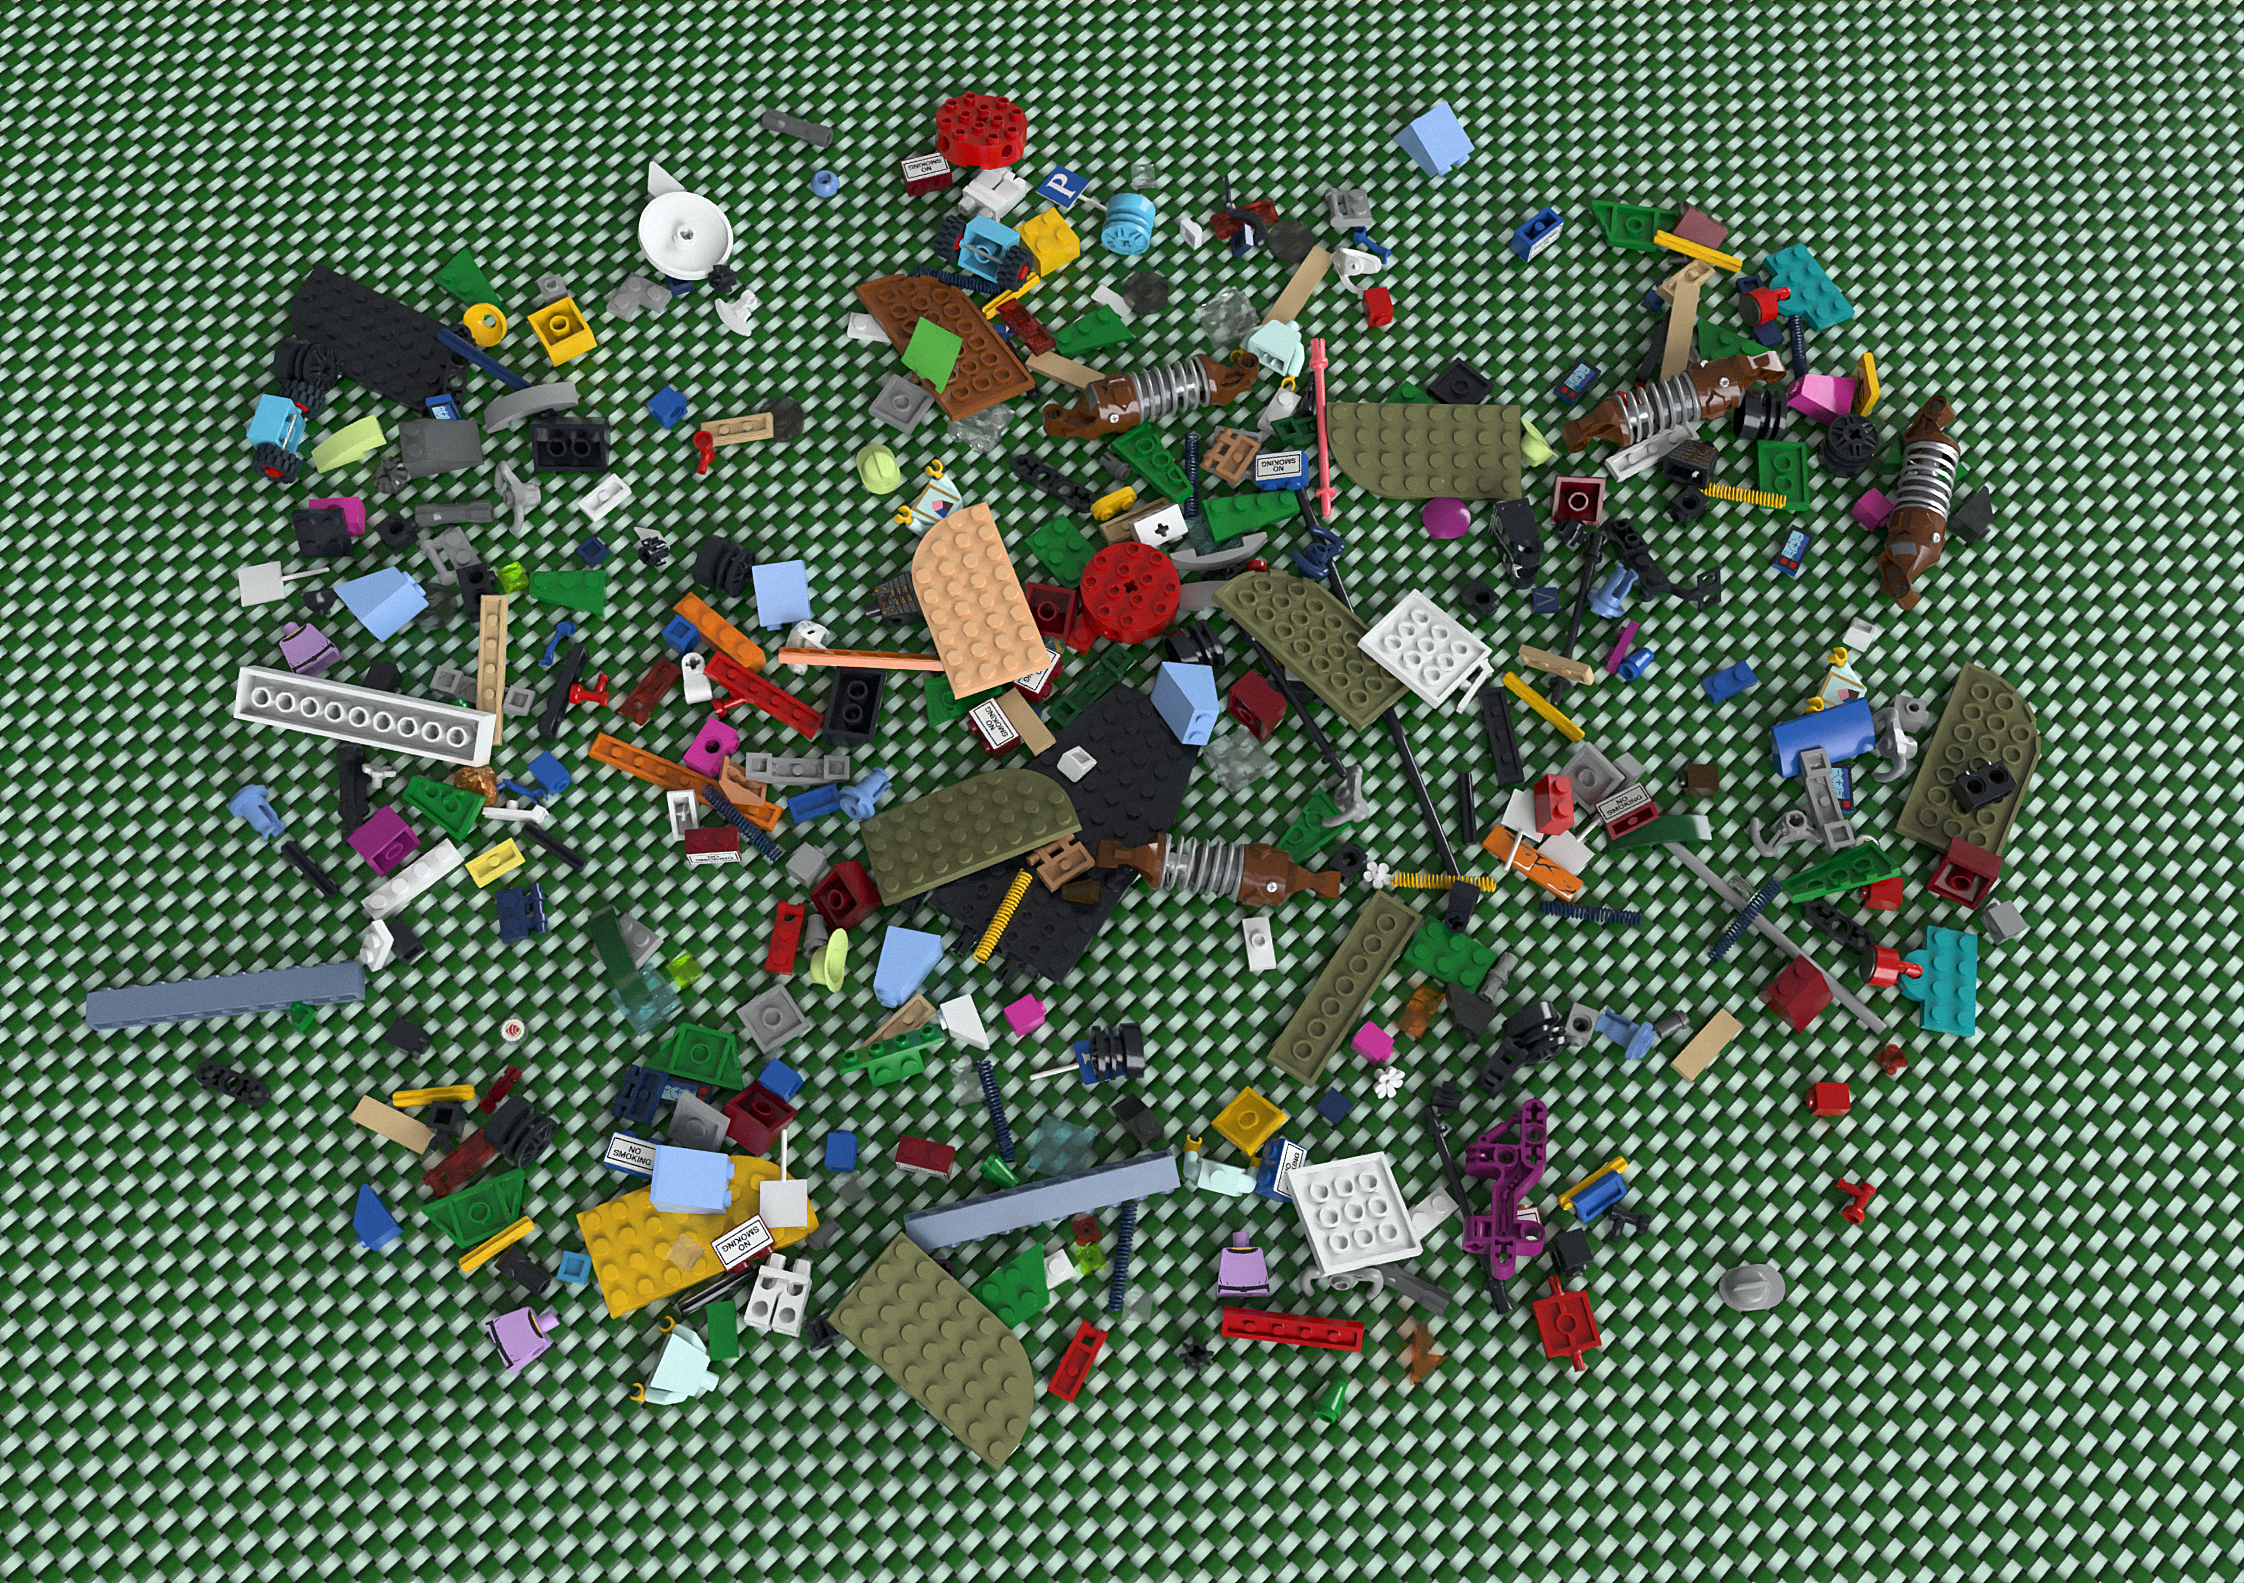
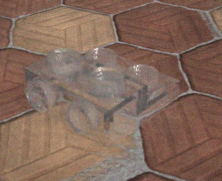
M1236 286L1195 309L1215 350L1222 348L1235 339L1241 342L1248 331L1258 326L1257 324L1261 322L1255 310H1249L1248 305L1251 304V301L1245 291L1240 293Z
M998 403L953 423L949 419L947 433L953 441L957 443L963 441L969 444L974 452L989 454L1001 440L1003 430L1014 418V411Z
M1246 725L1228 737L1225 734L1204 747V762L1210 769L1214 768L1218 774L1217 777L1223 788H1228L1232 794L1275 768V763Z

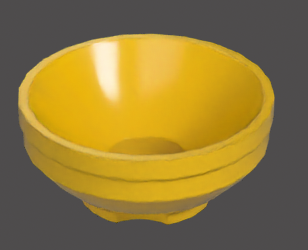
M478 303L471 306L464 314L463 325L470 328L472 338L476 339V344L490 347L498 344L504 338L507 332V322L503 313L494 305ZM485 315L494 317L496 321L495 327H490L485 323Z

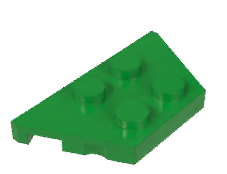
M1592 200L1590 204V209L1608 246L1655 252L1659 247L1658 244L1653 242L1657 230L1669 233L1680 212L1600 200Z
M1701 318L1696 323V329L1698 330L1697 350L1701 360L1711 361L1720 357L1729 358L1736 354L1755 357L1767 351H1774ZM1778 353V355H1779V357H1780V359H1781L1782 356H1783V354Z
M683 1022L674 1031L673 1036L666 1039L660 1045V1050L643 1064L644 1067L664 1071L673 1077L706 1083L738 1093L745 1090L734 1034Z
M520 1168L514 1169L422 1206L420 1210L462 1250H466L486 1242L518 1221L525 1170Z
M1042 1241L968 1290L970 1294L1010 1330L1051 1303L1049 1289L1047 1288L1048 1277L1047 1268L1044 1263V1244Z

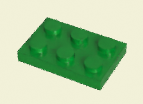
M1758 440L1755 444L1758 497L1760 491H1762V497L1764 492H1766V498L1769 492L1770 498L1772 493H1774V499L1776 494H1778V499L1782 495V500L1783 496L1786 495L1785 506L1781 509L1779 506L1777 508L1775 506L1771 507V505L1768 507L1759 503L1758 509L1807 511L1810 503L1806 443Z
M1063 513L1024 540V545L1061 587L1074 590L1080 589L1084 568L1093 556L1098 553Z
M1428 915L1402 960L1446 986L1452 982L1474 995L1498 954L1462 933L1457 934L1448 931L1443 922Z

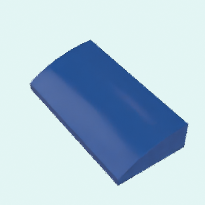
M1861 697L1771 726L1773 770L1783 779L1800 774L1799 754L1801 752L1825 748L1831 764L1876 749L1874 727L1866 698Z

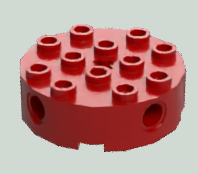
M967 92L964 96L947 99L936 112L935 147L943 158L953 164L965 168L969 164L980 166V170H993L1007 167L1022 157L1026 147L1027 119L1023 110L1009 102L1007 97L977 95L973 92Z
M1130 541L1112 544L1096 553L1084 568L1080 584L1081 606L1085 617L1088 619V623L1095 632L1109 641L1128 645L1138 644L1143 640H1149L1154 636L1156 638L1161 635L1174 621L1178 610L1181 586L1177 569L1164 553L1151 545Z

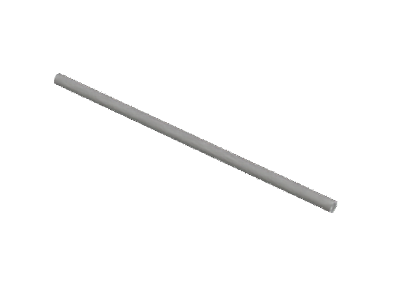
M1614 790V791L1610 794V796L1616 794L1617 792ZM1680 842L1662 844L1740 914H1742L1741 911H1744V908H1747L1749 903ZM1757 913L1758 916H1755L1756 919L1752 923L1792 960H1795L1799 954L1803 955L1821 971L1832 995L1877 1035L1886 1028L1887 1025L1763 915Z

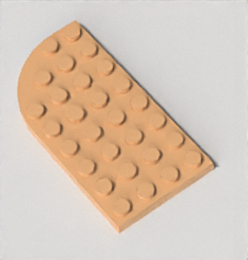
M987 502L956 511L936 523L925 534L917 547L912 564V581L917 600L955 699L957 700L1051 668V660Z

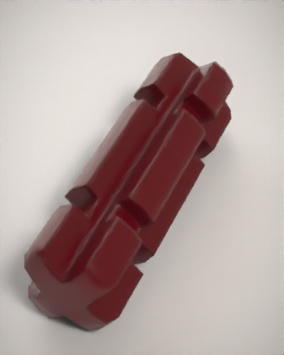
M509 1065L503 1072L505 1075L503 1077L500 1076L487 1092L488 1096L483 1097L478 1103V1107L487 1114L492 1113L496 1108V1102L500 1103L513 1087L512 1083L517 1082L522 1076V1072L515 1066Z

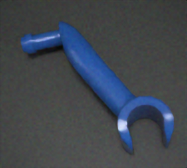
M1365 226L1355 227L1353 240L1356 243L1363 242L1375 253L1383 255L1381 262L1386 264L1391 251L1378 246L1367 238Z
M565 621L557 625V632L545 649L544 659L540 660L541 665H552L556 645L562 635L571 637L576 630L575 624Z
M502 779L503 782L492 788L494 792H498V790L507 786V788L531 798L535 806L537 805L536 799L539 796H544L546 801H548V797L542 789L530 790L509 779Z

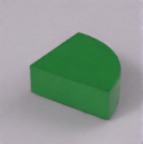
M293 1001L291 1005L292 1025L302 1034L318 1012L309 1005L303 1004L302 1001Z

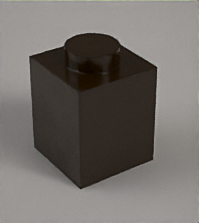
M1687 764L1683 772L1679 773L1678 786L1682 788L1683 797L1714 798L1720 789L1718 765Z

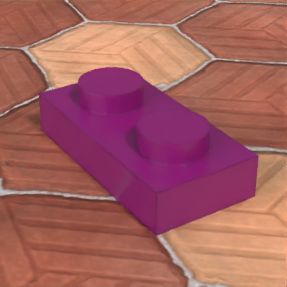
M1630 620L1627 628L1623 626L1620 628L1615 640L1619 641L1616 648L1611 646L1605 657V660L1609 661L1605 668L1606 671L1612 674L1615 673L1640 625L1639 623Z

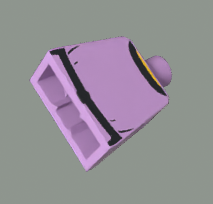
M290 622L283 627V632L287 637L282 639L279 645L293 673L315 677L343 658L335 645L310 623L299 628L296 622Z
M1248 1232L1233 1233V1248L1222 1249L1216 1298L1269 1297L1270 1284L1262 1248L1250 1247Z
M525 1307L485 1322L507 1370L513 1374L520 1371L550 1347L551 1342L546 1332L560 1325L553 1310L538 1317L535 1310L531 1307Z

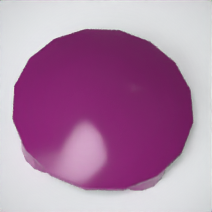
M1436 497L1426 504L1422 512V521L1425 528L1429 531L1428 533L1431 538L1453 539L1466 534L1470 525V512L1467 506L1457 498Z

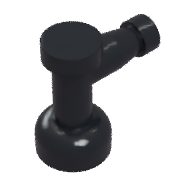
M1613 1204L1608 1220L1614 1221L1608 1240L1619 1244L1621 1239L1619 1237L1625 1223L1636 1226L1638 1233L1646 1235L1652 1214L1642 1212L1638 1216L1621 1210L1618 1205Z

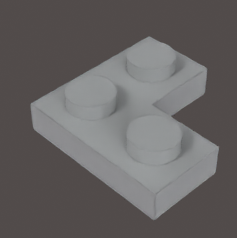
M631 272L606 305L607 312L625 321L629 320L640 304L660 314L671 300L672 294L670 290Z

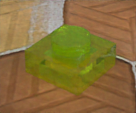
M518 561L496 571L508 595L530 585Z
M686 952L666 966L681 990L704 975L689 952Z

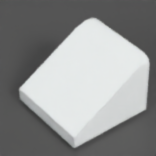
M1854 617L1843 638V643L1865 652L1873 640L1877 627Z
M1077 746L1062 755L1057 767L1069 779L1076 782L1097 761L1080 746Z

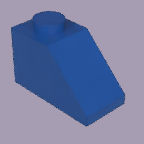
M367 1183L363 1184L360 1189L353 1226L358 1232L354 1236L364 1249L368 1246L376 1252L403 1232V1229L376 1191Z

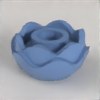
M821 170L812 177L811 187L816 195L827 198L837 192L840 182L833 172Z

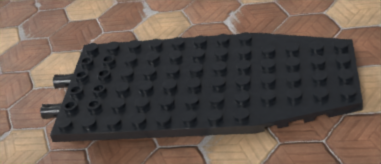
M1119 682L1054 735L1056 743L1035 756L1026 767L1027 770L1035 771L1051 778L1064 789L1072 802L1082 830L1073 833L1075 839L1069 842V845L1073 846L1080 841L1095 861L1098 839L1121 842L1122 846L1132 849L1142 846L1156 832L1166 834L1170 831L1202 745L1182 744L1149 698ZM1080 746L1097 763L1078 781L1073 782L1058 769L1057 765L1064 753ZM1032 849L937 887L929 898L928 905L949 917L950 927L962 933L954 945L951 946L950 951L954 955L959 953L958 957L964 959L974 942L978 944L981 942L983 935H985L987 928H989L991 921H993V917L997 914L998 908L1001 907L1002 900H1005L1006 893H1008L1010 886H1012L1014 879H1016L1018 872H1020L1019 870L1023 868L1022 872L1032 876L1031 883H1028L1029 886L1024 890L1025 893H1022L1021 900H1018L1019 903L1015 907L1013 914H1011L1010 921H1007L1006 928H1003L1002 935H999L998 942H995L994 949H991L992 953L1005 960L1002 967L994 975V978L999 983L1003 980L1002 985L1008 986L1020 969L1037 981L1042 975L1058 986H1061L1135 881L1139 872L1127 863L1118 865V869L1094 865L1066 884L1091 878L1094 881H1100L1101 901L1094 902L1093 905L1063 900L1062 886L1051 893L1036 873V868L1043 864L1037 862L1030 866L1027 862L1026 857L1033 853ZM1058 849L1049 856L1052 859L1062 853V851Z

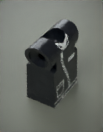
M1526 497L1495 504L1489 534L1503 567L1507 569L1509 583L1516 589L1526 590L1535 583L1544 551V543L1539 539L1540 533L1529 499Z

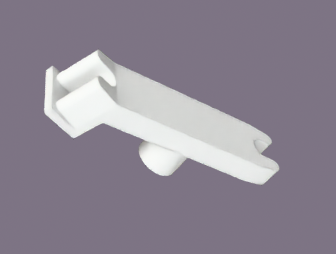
M1488 658L1483 660L1477 667L1480 675L1474 684L1465 679L1460 685L1459 689L1464 691L1466 695L1457 706L1456 711L1462 714L1486 679L1493 675L1492 672L1494 670L1488 663Z
M514 800L507 801L506 809L483 807L482 814H485V818L522 822L531 821L538 825L541 824L546 815H549L547 810L538 804L532 811L518 810L519 802Z

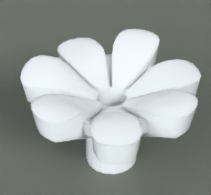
M362 765L363 772L368 773L372 777L371 787L381 788L383 779L395 777L397 771L391 770V766L387 765L382 766V768L377 765Z
M1393 1066L1387 1067L1385 1072L1382 1069L1375 1071L1374 1077L1378 1081L1374 1084L1373 1089L1378 1098H1383L1385 1094L1389 1098L1396 1095L1394 1087L1399 1088L1402 1086L1403 1081L1401 1079L1405 1075L1403 1071L1396 1070Z

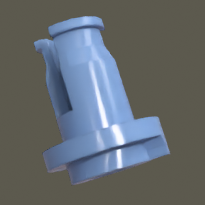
M1618 563L1616 570L1609 575L1599 591L1591 589L1587 597L1590 600L1591 610L1609 619H1612L1613 616L1621 617L1625 610L1620 604L1630 591L1633 581L1637 580L1639 575L1631 568L1625 575L1626 570L1623 569L1621 563Z
M874 767L872 769L873 772L864 777L855 787L844 786L839 791L840 806L852 819H870L875 814L873 804L883 795L886 788L892 786L890 782H884L890 775L882 768Z
M251 784L240 789L226 807L234 817L244 815L254 829L262 834L263 840H267L270 833L276 837L285 829L286 824L278 819L277 813L266 801L269 795L268 789L264 785L256 786Z
M1608 1007L1605 1015L1601 1014L1594 1028L1595 1031H1601L1610 1040L1626 1048L1625 1058L1633 1061L1636 1057L1642 1059L1656 1036V1033L1652 1032L1653 1025L1645 1021L1639 1026L1624 1016L1611 1012V1009Z

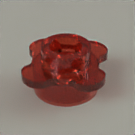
M1895 1044L1888 1045L1884 1052H1878L1875 1056L1876 1061L1884 1066L1885 1072L1888 1075H1894L1897 1069L1908 1065V1059L1905 1057L1904 1052Z
M1087 1216V1218L1074 1221L1071 1224V1230L1076 1234V1244L1079 1247H1085L1087 1243L1092 1241L1099 1242L1102 1238V1233L1097 1229V1219L1094 1216ZM1085 1229L1089 1230L1088 1234L1084 1233Z

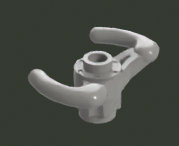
M500 461L495 470L494 487L502 489L504 480L507 484L506 490H503V500L505 505H509L513 509L514 522L509 527V531L515 534L522 528L525 507L536 506V504L540 503V489L537 484L521 483L510 470L508 463Z
M1894 707L1883 708L1871 716L1874 728L1882 719H1887L1886 733L1880 738L1878 749L1883 757L1891 758L1893 763L1891 771L1874 775L1876 782L1886 783L1898 778L1906 770V760L1913 758L1917 752V742L1912 737L1904 735L1898 711Z
M1356 764L1345 767L1348 771L1346 787L1338 789L1333 800L1334 805L1342 813L1324 818L1322 820L1324 827L1337 826L1348 820L1360 822L1367 817L1369 807L1361 793L1363 770L1360 765ZM1335 773L1325 781V786L1330 789L1343 779Z
M1809 803L1803 804L1802 808L1811 817L1816 829L1806 824L1807 818L1802 812L1798 810L1786 812L1776 826V834L1768 844L1764 843L1760 836V820L1757 817L1750 819L1749 831L1751 840L1762 856L1773 857L1781 845L1797 840L1806 839L1814 844L1824 842L1815 823Z
M1311 1265L1306 1267L1300 1278L1301 1289L1308 1297L1314 1295L1315 1290L1310 1281L1315 1278L1328 1279L1329 1285L1341 1291L1349 1289L1355 1284L1356 1280L1371 1281L1373 1284L1365 1293L1366 1298L1369 1300L1374 1299L1381 1292L1384 1283L1381 1271L1365 1267L1321 1277L1318 1266Z

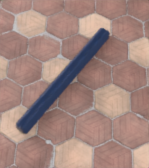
M443 327L438 332L437 339L515 391L534 387L447 328ZM553 408L546 409L553 416H559L562 410L556 412Z

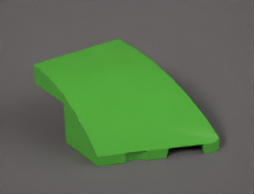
M920 316L916 322L913 335L904 349L901 361L915 371L920 378H927L936 385L935 390L942 394L963 339Z

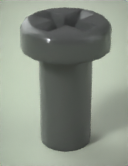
M1682 254V257L1668 258L1669 265L1683 264V266H1686L1687 255Z

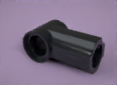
M511 1244L494 1267L512 1281L516 1280L535 1296L539 1297L550 1286L553 1277L530 1261L531 1258Z

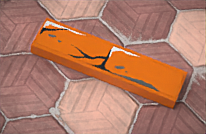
M1496 824L1483 842L1482 847L1506 862L1516 836ZM1520 840L1510 866L1566 904L1570 903L1584 882Z

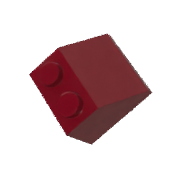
M1027 581L1025 599L1040 635L1068 640L1078 614L1080 591Z
M1250 670L1229 689L1226 710L1263 743L1285 715L1288 703L1279 691H1274L1268 686V682L1262 675H1257Z
M1953 836L1943 850L1925 889L1974 911L1998 879L2003 858Z
M858 860L836 863L808 894L820 914L824 917L832 933L836 929L842 928L844 931H847L869 918L883 903L880 893Z
M1799 954L1758 999L1799 1035L1834 997L1821 971L1803 955Z
M755 1082L727 1102L722 1114L731 1119L726 1135L744 1146L749 1152L761 1157L774 1147L781 1137L782 1129H787L799 1111L758 1082Z

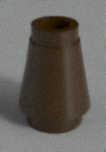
M1091 878L1063 884L1062 899L1094 905V902L1101 901L1100 881H1094Z

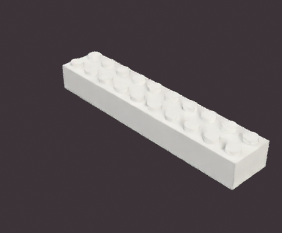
M253 665L240 667L233 718L480 767L489 764L496 714Z

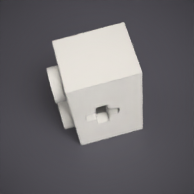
M1169 503L1127 522L1135 542L1151 545L1157 550L1161 548L1160 544L1166 541L1169 543L1176 542L1183 538L1182 534L1188 532L1179 506L1174 503ZM1158 525H1162V528L1159 530L1160 534L1155 533V530L1158 529Z

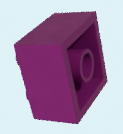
M388 805L375 811L371 819L363 826L356 828L347 839L359 856L381 878L421 844L410 827Z

